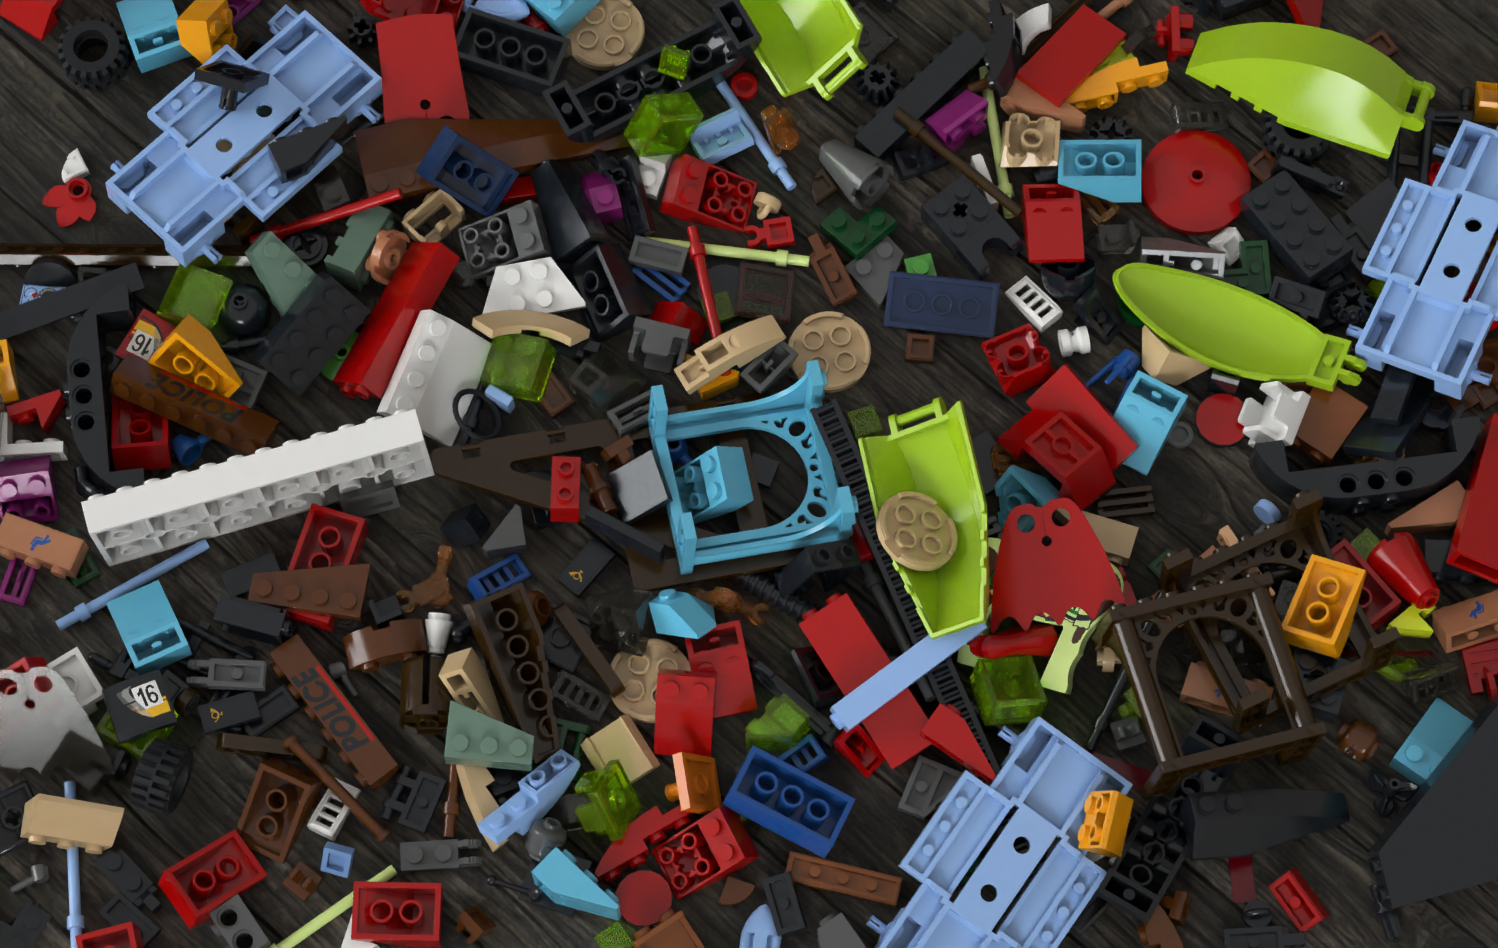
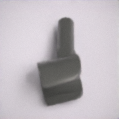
M342 662L329 664L332 679L342 677V681L352 698L358 696L359 694L350 681L345 665Z
M43 864L31 866L32 876L10 887L11 892L14 894L29 885L47 882L49 879L48 867Z

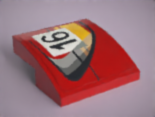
M143 308L117 349L115 356L123 361L126 355L130 354L148 362L159 345L176 327Z

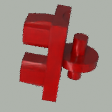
M1171 6L1170 14L1166 15V26L1165 20L1159 19L1157 20V26L1149 30V37L1157 40L1158 47H1164L1166 40L1168 62H1175L1178 56L1192 54L1194 39L1180 37V31L1191 32L1193 28V14L1179 12V6Z

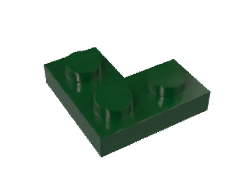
M879 205L859 222L839 206L819 223L821 230L857 261L898 227L897 221Z
M1268 241L1239 242L1241 268L1225 269L1223 279L1217 280L1243 288L1262 297L1269 296L1272 283Z

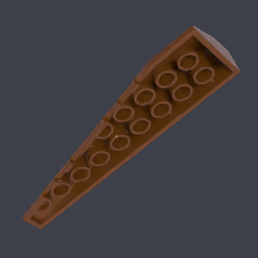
M404 119L354 131L369 197L396 188H401L403 192V198L380 205L381 207L424 198L430 192L439 190L438 187L426 181L415 170L445 125L518 171L519 175L534 171L543 161L554 159L556 162L571 163L588 159L590 156L595 157L591 153L597 149H601L606 154L638 147L634 129L603 141L590 143L571 141L565 135L557 119Z

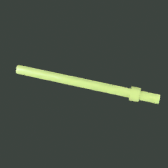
M982 66L978 69L980 80L984 79L985 75L990 72L987 66ZM986 89L982 93L983 98L989 102L987 121L998 179L997 187L1012 199L1014 191L1013 185L1009 183L1007 167H999L1001 133L993 90ZM1002 206L1004 218H1013L1014 215Z
M646 237L686 248L690 247V241ZM702 243L705 245L707 255L775 263V266L787 267V264L809 267L810 256L789 254L787 250L777 249V252Z
M390 865L367 882H387L396 876L397 872ZM353 892L277 945L273 943L267 948H293L353 906Z

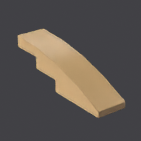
M456 765L466 802L476 824H478L499 808V805L487 789L494 782V778L486 767ZM483 835L492 852L501 848L508 841V839H505L497 845Z

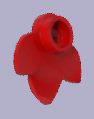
M73 178L66 185L54 186L48 191L42 201L44 206L57 209L56 218L60 228L72 226L79 218L90 222L96 213V203L91 197L92 187L84 178ZM77 189H83L82 194L75 195Z

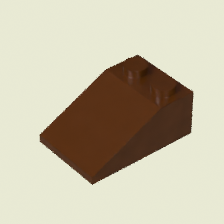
M275 757L261 762L236 829L248 848L284 864L315 805L323 782L317 776Z

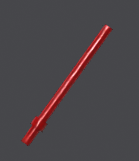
M396 188L283 226L277 224L268 227L267 231H271L280 240H284L287 235L403 198V192L401 188ZM261 233L250 236V243L252 244Z
M692 225L687 228L690 241L689 254L691 260L695 263L711 337L714 339L721 335L722 331L705 262L707 257L705 245L701 243L698 227ZM731 369L721 374V376L730 375Z

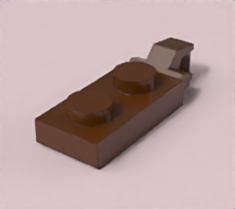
M818 233L808 237L814 249V252L809 254L811 257L809 260L832 305L838 308L859 296L860 294L831 242L826 244Z

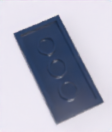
M890 271L883 326L992 339L994 338L1000 283Z

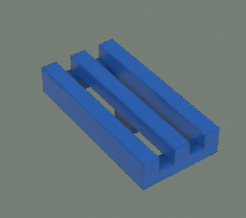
M639 266L632 269L634 276L666 301L678 302L691 288V283L684 277L665 273L682 286L680 289L658 271ZM645 269L657 280H659L661 283H663L665 286L671 289L674 293H676V295L673 297L662 287H660L658 284L652 281L649 277L643 274L642 270Z

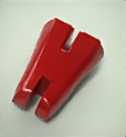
M1031 622L1027 631L1023 630L1020 625H1016L999 633L979 635L971 640L969 647L973 655L990 660L1011 655L1051 657L1058 642V635L1052 625Z

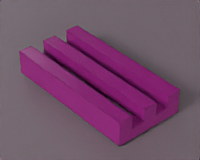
M15 557L14 560H10L1 584L0 601H7L10 604H17L25 608L39 569L30 568L20 598H17L29 567L24 563L25 560H23L11 595H7L20 559Z

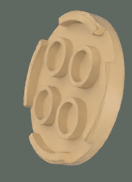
M601 0L564 38L571 40L572 56L582 65L595 70H613L632 61L641 50L645 38L644 21L640 12L630 0Z
M819 312L805 318L794 330L788 343L798 353L797 358L790 367L793 374L800 380L805 374L807 361L818 360L820 370L824 369L826 372L827 386H824L825 393L840 392L852 387L864 376L870 363L871 346L866 331L853 319L839 312Z
M914 491L899 492L881 506L876 517L877 535L887 553L903 566L917 571L936 570L946 564L955 553L958 544L957 529L953 519H949L946 513L936 504L937 501Z
M645 638L636 640L637 642L628 645L617 653L612 660L610 666L623 683L626 691L615 698L611 696V699L618 710L624 715L629 714L632 720L642 723H655L659 670L691 671V668L684 654L672 643L656 638Z

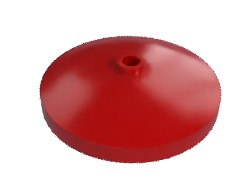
M1200 130L1178 132L1160 141L1148 154L1141 173V195L1150 214L1166 228L1190 236L1213 234L1231 225L1240 216L1241 197L1248 194L1251 188L1249 168L1240 151L1225 138Z

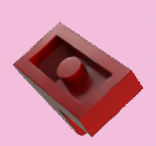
M59 389L6 406L14 425H27L34 422L36 418H39L41 427L47 436L66 405V400Z

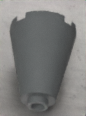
M837 139L826 141L819 149L820 162L852 205L859 210H863L862 206L866 204L869 207L873 206L888 190L890 183L887 182L889 175L894 176L893 167L888 162Z

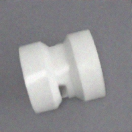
M1086 326L1077 327L1072 332L1067 329L1058 330V342L1062 357L1071 356L1073 352L1081 354L1090 353V339Z

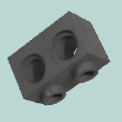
M238 894L208 913L213 920L209 923V926L217 938L224 936L229 944L224 948H239L240 941L245 937L253 938V944L250 948H267L272 945ZM228 914H237L238 918L234 925H224V918Z

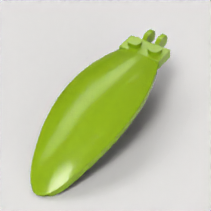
M1148 263L1126 264L1113 273L1112 279L1116 291L1140 320L1166 342L1184 354L1217 370L1260 381L1306 382V385L1333 392L1338 379L1342 383L1351 386H1358L1362 380L1357 373L1343 369L1344 365L1350 370H1356L1357 372H1364L1368 364L1363 359L1349 355L1352 341L1326 333L1323 334L1316 327L1293 312L1235 285L1200 274Z

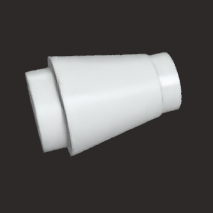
M428 613V619H425L427 653L444 654L453 622L450 621V614Z

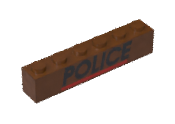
M127 354L113 373L109 393L248 455L255 454V451L260 448L270 447L275 440L279 420L135 356Z
M295 634L269 653L273 660V663L270 664L273 671L279 678L286 677L290 683L286 686L296 700L300 697L307 705L303 710L312 722L318 719L323 726L320 732L329 744L333 741L340 748L337 754L347 766L351 763L357 772L353 775L363 788L368 785L374 792L400 772L398 764L298 634Z

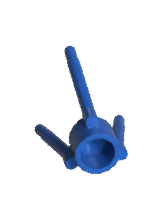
M1124 349L1119 356L1115 355L1105 367L1085 383L1087 387H1090L1112 368L1113 372L1105 380V384H1110L1117 375L1124 379L1127 376L1129 377L1115 407L1113 416L1138 371L1137 368L1141 364L1140 358L1128 349Z

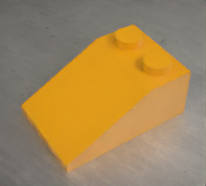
M190 314L166 337L148 360L150 364L227 398L243 383L211 331Z
M1312 554L1282 623L1288 644L1339 659L1351 630L1366 570Z

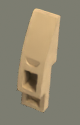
M773 315L761 317L733 328L695 349V356L673 370L690 395L735 365L741 368L786 339V336Z

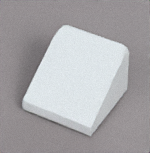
M1226 227L1208 242V245L1212 249L1225 251V263L1231 266L1240 258L1239 242L1244 241L1236 227Z

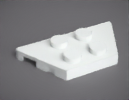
M551 257L496 267L482 314L502 310H529L554 314L586 308V303Z

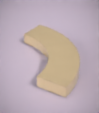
M529 310L489 312L473 317L472 321L474 328L491 339L507 334H521L522 330L539 331L540 336L552 338L568 346H573L588 339L590 329L572 320L553 314Z

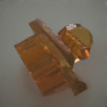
M774 104L761 111L760 114L765 131L775 154H780L782 149L792 150L800 141V137L794 128L790 111L786 107L778 110Z

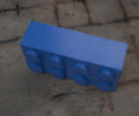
M753 745L722 805L825 858L833 847L856 799Z

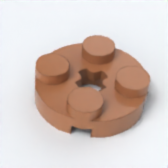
M394 229L388 231L380 230L378 232L372 253L365 262V269L370 271L373 280L388 285L407 252L406 242L410 243L407 234Z

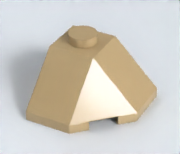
M1144 325L1142 328V367L1151 377L1163 383L1177 386L1211 368L1166 342L1147 325Z

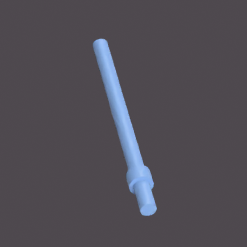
M722 81L716 86L730 108L736 107L741 122L768 161V168L774 176L777 175L788 191L794 189L797 184L786 170V163L781 157H777L726 81Z
M204 538L91 602L79 604L74 607L75 610L55 621L58 628L62 631L80 620L84 622L92 617V613L107 606V602L134 591L204 552L210 546Z
M75 781L64 782L65 798L76 800ZM74 846V849H67L69 891L67 929L70 930L71 948H77L75 936L81 935L82 929L85 928L84 916L81 915L79 849Z

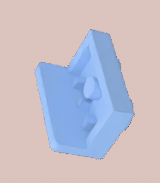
M736 107L687 130L692 148L699 159L710 164L717 163L754 145L753 138L741 122Z

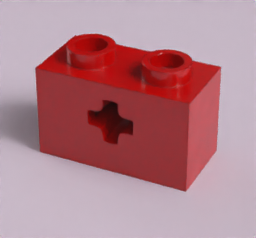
M552 456L551 522L579 523L581 457Z

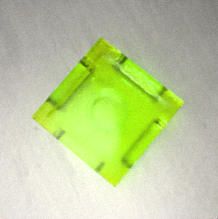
M619 759L609 761L604 769L584 773L574 787L576 793L588 792L587 794L592 802L578 805L575 809L586 832L596 831L598 836L608 834L611 841L621 840L642 807Z

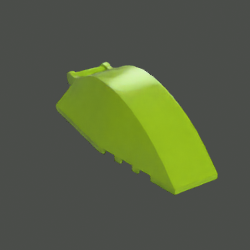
M739 0L762 37V41L754 53L783 97L815 86L819 94L829 101L834 97V91L857 70H863L868 65L867 60L858 48L863 24L847 0ZM850 56L852 61L826 83L825 78Z
M1245 23L1202 32L1199 35L1185 72L1214 89L1219 85L1232 92L1230 97L1236 101L1240 97L1254 104L1253 110L1262 113L1264 109L1277 116L1276 122L1283 126L1384 159L1390 157L1400 127L1416 132L1424 128V115L1429 100L1434 97L1436 91L1433 84L1415 80L1389 57L1364 42L1332 30L1293 23ZM1411 95L1419 97L1412 114L1405 112Z
M941 397L933 399V403L899 416L896 413L888 416L891 435L862 437L858 439L875 519L879 509L889 498L897 495L899 492L914 491L937 501L936 504L955 523L958 533L957 548L953 556L942 567L932 571H917L903 566L892 558V564L895 570L899 572L905 584L904 587L907 593L911 595L917 607L916 610L930 638L933 640L986 622L990 590L987 503L963 403L961 400L957 401L947 412L945 402ZM933 414L936 415L934 419L903 430L902 426Z

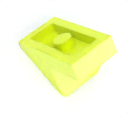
M1411 605L1389 623L1386 631L1396 627L1401 636L1428 639L1431 637L1433 630L1422 617L1424 619L1427 618L1437 607L1434 605L1429 609H1418Z

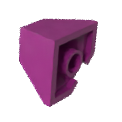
M598 171L583 175L579 183L602 224L623 220L622 205L616 184L612 183L609 178L600 175Z

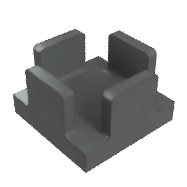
M636 316L633 325L634 332L628 350L629 360L635 361L639 346H641L642 352L647 353L644 362V369L669 375L676 356H679L677 367L686 362L685 358L687 354L690 355L692 350L690 329Z

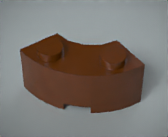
M421 619L390 621L389 625L384 628H372V626H369L343 637L349 669L362 670L363 673L374 672L379 669V666L401 661L405 664L407 660L428 651Z

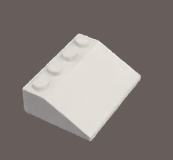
M431 309L421 310L377 413L388 417L400 409H415L423 434L447 446H452L460 428L453 414V399L463 389H477L495 345L454 320ZM474 394L464 395L459 400L458 412L461 419L466 414Z

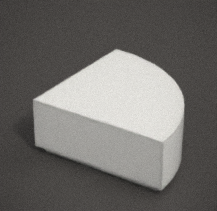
M78 148L68 155L63 166L62 179L65 185L73 178H84L90 175Z

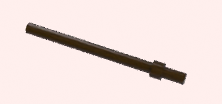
M900 107L895 110L893 116L908 128L907 131L915 138H921L1018 218L1023 213L1024 209L928 131L922 121L918 118L915 120Z

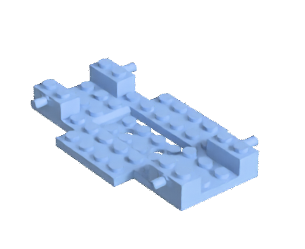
M306 10L284 28L278 23H274V26L272 25L269 31L275 36L249 59H243L226 44L202 65L205 66L223 60L269 73L268 85L246 93L238 92L236 110L227 111L225 107L224 109L218 107L222 87L195 80V72H193L147 112L148 118L163 133L125 166L119 160H116L115 164L113 163L110 167L116 174L105 182L108 198L127 215L131 211L164 240L166 251L184 267H187L193 260L203 254L214 264H217L223 255L214 249L212 245L225 233L224 222L244 205L262 222L266 221L343 152L342 147L336 143L308 175L282 184L269 157L268 144L279 137H289L297 134L305 127L313 128L321 125L332 117L339 118L345 115L347 124L361 114L367 117L373 124L381 117L371 107V104L383 93L382 78ZM267 105L271 107L272 113L268 117H260L256 113L257 109L260 106ZM298 110L300 111V116L231 177L222 179L244 157L250 156L260 143L269 139L273 132L284 122L290 121L293 114ZM222 140H228L232 143V148L228 152H220L216 148L217 144Z
M1463 120L1450 148L1436 143L1433 154L1444 157L1445 160L1432 187L1405 178L1362 267V274L1386 283L1364 329L1349 324V328L1346 331L1347 336L1359 339L1355 346V357L1363 359L1368 364L1367 367L1382 372L1385 364H1390L1434 380V391L1459 400L1462 399L1467 386L1473 380L1487 386L1490 385L1493 375L1477 370V365L1483 354V342L1493 320L1498 321V241L1471 298H1469L1467 303L1463 302L1498 228V131L1467 120ZM1458 199H1461L1445 231V234L1436 250V253L1427 269V272L1420 286H1418L1419 281L1428 265V262L1437 246V243L1446 227V224L1456 206V203ZM1470 220H1477L1480 222L1481 228L1476 232H1470L1465 228V224ZM1448 266H1455L1460 270V273L1454 278H1449L1445 276L1443 271Z
M1039 716L1032 719L1026 729L1019 735L1004 725L997 735L1010 743L1011 746L1008 755L1000 765L1002 767L992 783L988 786L965 770L898 865L922 884L906 907L901 908L894 920L887 925L874 915L870 917L869 920L871 921H867L866 926L879 934L878 942L874 948H1057L1107 874L1105 870L1085 856L1087 851L1078 849L1080 842L1078 841V831L1081 825L1084 824L1086 815L1084 811L1085 801L1093 791L1115 790L1126 795L1133 784ZM1013 806L1018 808L952 903L949 900L952 896L951 894ZM1017 837H1024L1029 842V849L1024 854H1020L1014 849V841ZM1056 837H1058V841L1056 842L1052 850L1049 852L1041 866L1038 868V870L1036 871L1028 885L1025 887V889L1023 890L1015 904L1012 906L1004 920L1001 922L995 933L992 932L993 928L995 927L1003 913L1006 911L1014 897L1017 895V893L1019 892L1027 878L1030 876V874L1032 873L1040 859L1043 857L1051 843L1054 841ZM984 885H992L996 889V897L991 902H987L981 897V889Z

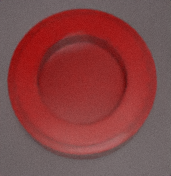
M742 72L733 77L731 90L738 100L748 101L756 96L758 82L754 75Z

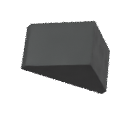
M781 341L756 357L740 373V377L761 394L780 384L797 358L798 353L786 342Z
M517 504L514 505L482 547L484 556L488 559L510 556L514 553H528L521 507Z

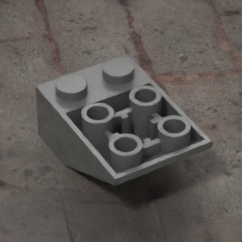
M532 200L458 229L472 280L494 276L495 269L498 266L546 257L554 259L540 206Z

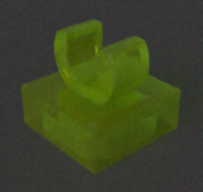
M665 44L662 49L658 72L684 80L688 71L690 51L676 48L675 45Z
M1130 688L1123 693L1128 702L1117 709L1123 718H1129L1135 714L1142 718L1133 689Z

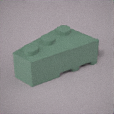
M377 206L351 215L346 223L348 229L344 237L338 236L335 241V245L339 246L333 256L327 255L324 259L328 274L338 283L361 292L364 284L367 285L372 277L370 271L365 269V262L372 253L378 232L380 230L388 231L395 229L396 222L394 221L392 211Z
M271 231L262 232L244 252L260 282L266 288L273 306L277 308L281 318L317 276L310 267Z
M450 700L444 753L445 764L532 772L535 744L533 735Z

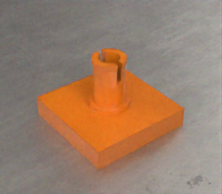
M685 752L672 755L676 783L665 786L667 799L670 802L680 800L681 811L703 815L709 814L718 807H723L715 758Z

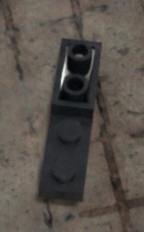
M1000 0L988 1L990 13H987V19L994 31L990 32L992 40L985 42L987 53L983 57L988 70H990L987 73L989 84L992 89L996 88L1002 98L1007 96L1017 76L1022 56V33L1013 13L1007 14Z

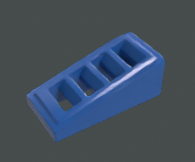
M514 553L472 576L467 583V588L474 599L519 582L523 583L532 575L518 554ZM512 565L519 576L514 577L507 566ZM502 571L508 582L505 583L498 572ZM490 577H492V579L498 586L497 588H494V586L490 582Z
M810 733L778 758L786 763L792 759L799 770L809 774L830 760L831 756L818 737ZM810 746L813 747V749L818 755L815 758H813V756L807 749ZM801 752L808 761L806 765L798 757V754Z

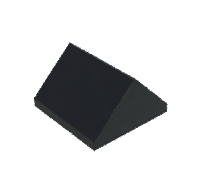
M813 646L793 649L790 652L791 664L811 705L819 711L845 697Z

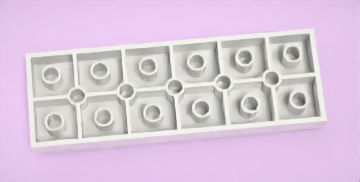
M400 409L394 412L392 416L384 418L381 416L367 419L366 423L356 426L354 424L343 425L338 428V431L331 433L318 432L311 435L309 439L302 441L297 439L289 440L283 443V446L273 449L270 447L260 448L255 451V454L245 457L243 455H235L228 458L227 462L219 464L206 463L200 466L198 470L191 472L186 470L173 473L172 477L166 479L153 478L145 481L144 485L118 488L112 494H95L90 496L87 501L81 502L89 535L108 566H113L195 543L204 538L209 539L309 511L312 503L320 506L340 502L338 494L392 479L394 486L434 476L435 474L416 410Z

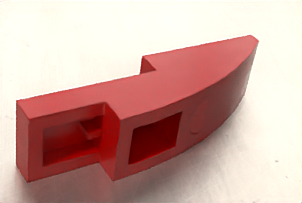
M656 805L642 814L624 829L607 849L595 871L598 882L601 883L605 880L606 883H609L621 876L620 871L630 866L633 869L645 863L647 860L645 857L649 856L646 844L650 842L653 845L660 842L666 837L665 833L674 828L677 831L685 828L691 823L690 819L694 818V813L681 811L679 805L662 815Z

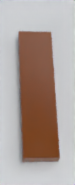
M790 851L785 872L790 871L792 873L794 883L895 908L903 881L901 877Z

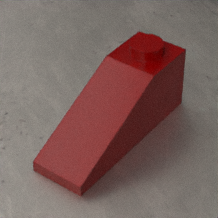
M940 703L922 728L919 736L991 784L996 775L965 719L960 717L962 712L951 704L944 706Z

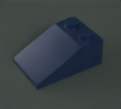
M446 125L415 170L429 183L486 217L493 215L519 175L518 171Z

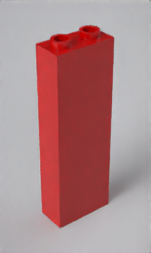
M412 242L333 379V382L341 387L339 391L350 398L359 396L363 399L382 397L419 312L432 309L460 259L459 256L441 242Z
M1493 413L1482 429L1446 563L1498 584V414Z
M838 592L826 600L828 604L826 607L819 611L815 607L801 616L804 621L799 623V626L844 696H847L890 664L892 660L848 593L842 595ZM909 687L862 721V724L891 769L897 768L932 745L919 736L929 717Z

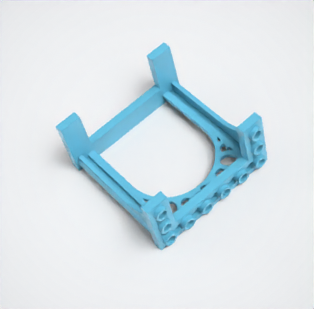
M818 360L807 361L803 377L789 388L772 396L751 402L668 415L663 385L651 386L648 428L653 450L658 454L673 499L672 502L666 505L681 575L693 573L694 565L847 540L850 536H853L852 525L856 524L855 513L858 512L857 498L855 495L851 496L849 486L838 488L841 485V480L836 469L833 468L832 459L810 411L814 407L822 406L821 399L825 398L824 386H827L826 372L824 369L820 370ZM782 420H786V421L784 422L783 428H778V427H776L775 424H774V423H780V424H782ZM795 422H802L805 425V431L799 436H792L789 433L790 426ZM756 429L775 434L795 448L805 464L808 487L800 507L789 518L766 528L697 539L692 513H683L667 442L737 430ZM809 437L808 447H811L807 449L802 446L801 442ZM811 466H816V467H817V470H816V471H812V470L810 469V467H811ZM820 489L819 494L821 497L814 496L813 491ZM810 504H818L825 509L826 515L824 517H816L808 511L807 507ZM799 517L806 519L803 523H798Z

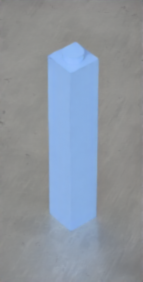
M983 622L935 640L927 635L830 708L832 715L829 717L839 730L843 728L848 733L981 634L987 628L986 624Z

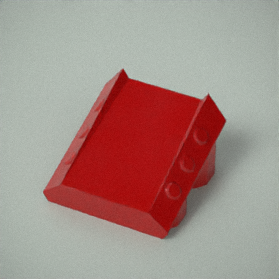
M1030 323L981 344L1005 395L1012 398L1018 393L1045 383L1056 373L1051 364L1049 351L1041 345L1038 333Z

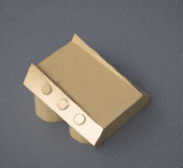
M1024 113L1012 114L1009 121L1003 122L999 167L1057 166L1061 121H1055L1053 118L1045 116L1040 117L1037 121H1030L1029 117Z
M629 714L620 716L605 728L586 738L580 745L588 761L594 766L612 796H615L660 766L659 761Z

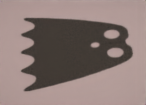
M45 666L32 667L25 673H18L12 669L0 670V681L2 679H11L17 685V690L14 694L6 695L0 691V770L10 781L14 782L19 772L25 767L34 768L45 779L49 778L52 769L57 765H65L77 776H82L87 763L90 761H97L108 770L113 771L110 758L88 715L67 683L55 670ZM38 676L48 677L52 682L51 690L47 692L37 690L34 686V680ZM32 700L35 703L34 708H27L25 701Z

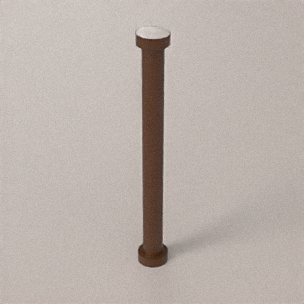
M293 733L282 746L285 749L289 747L377 837L375 840L380 843L391 830L388 827L385 829L297 740L298 736Z

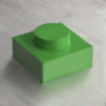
M931 253L904 259L907 273L937 276Z

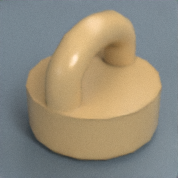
M758 192L753 201L759 207L756 214L759 220L766 218L769 212L777 214L782 205L779 199L765 192Z

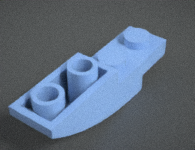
M562 749L558 750L518 782L520 787L518 793L477 824L480 833L497 845L515 831L523 836L530 830L531 825L536 820L542 819L565 792L580 767L579 760Z

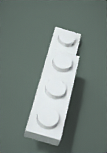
M0 410V462L51 455L52 461L68 460V448L63 441L56 438H47L43 442L32 443L30 440H18L13 444V422L7 412Z

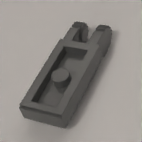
M217 658L188 661V669L208 671V677L193 676L186 678V684L189 687L266 691L267 661Z
M458 839L401 842V872L460 870L463 867L482 865L481 857L471 856L459 859V850L481 848V840L465 839L458 841Z

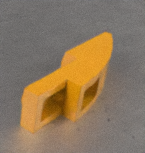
M1137 57L1118 62L1087 78L1066 102L1082 113L1097 107L1099 109L1109 108L1114 103H1117L1119 92L1131 93L1140 87L1148 86L1153 88L1166 82L1169 72L1167 63L1163 61L1139 66Z

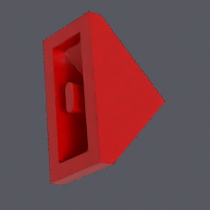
M658 301L650 320L690 329L691 343L695 347L699 346L709 325L705 318L684 302Z
M859 724L848 733L844 730L834 741V750L865 778H868L885 760L879 748Z

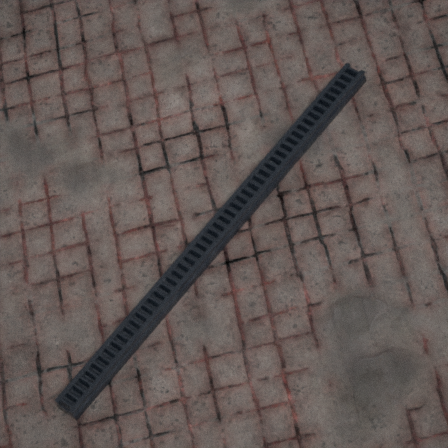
M835 398L823 406L810 409L843 487L849 486L851 496L855 495L857 498L858 512L855 514L914 646L929 634L916 610L917 607L911 595L907 593L904 587L905 584L899 572L895 570L892 564V558L878 538L876 519L862 457ZM948 657L926 674L939 704L941 703L944 706L951 704L962 712L960 717L965 719L995 775H997L1000 768L951 657ZM969 770V772H970L972 775H974L975 777H977V778H978L979 780H981L983 783H985V784L988 785V786L990 785L988 782H986L985 780H983L982 778H980L978 775H976L975 773H973L972 771ZM1015 806L1009 810L995 832L998 837L1009 819L1016 812L1017 808ZM1017 837L1014 841L1015 851L1020 854L1026 853L1029 849L1028 840L1024 837ZM1041 861L1038 862L1030 876L1027 878V880L1021 887L1022 892L1028 885V883L1030 882L1038 868L1041 866Z

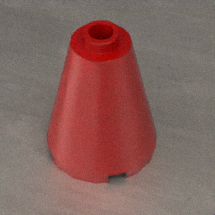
M1397 532L1393 534L1396 538L1389 542L1386 539L1380 541L1367 558V563L1391 590L1416 608L1429 609L1438 602L1440 590L1415 537L1408 532Z

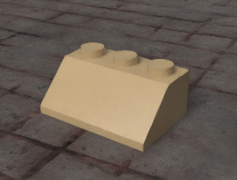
M39 793L25 803L20 837L28 838V842L31 844L45 845L46 842L57 843V847L61 849L71 850L76 846L85 848L87 853L102 854L103 851L113 846L124 814V808Z

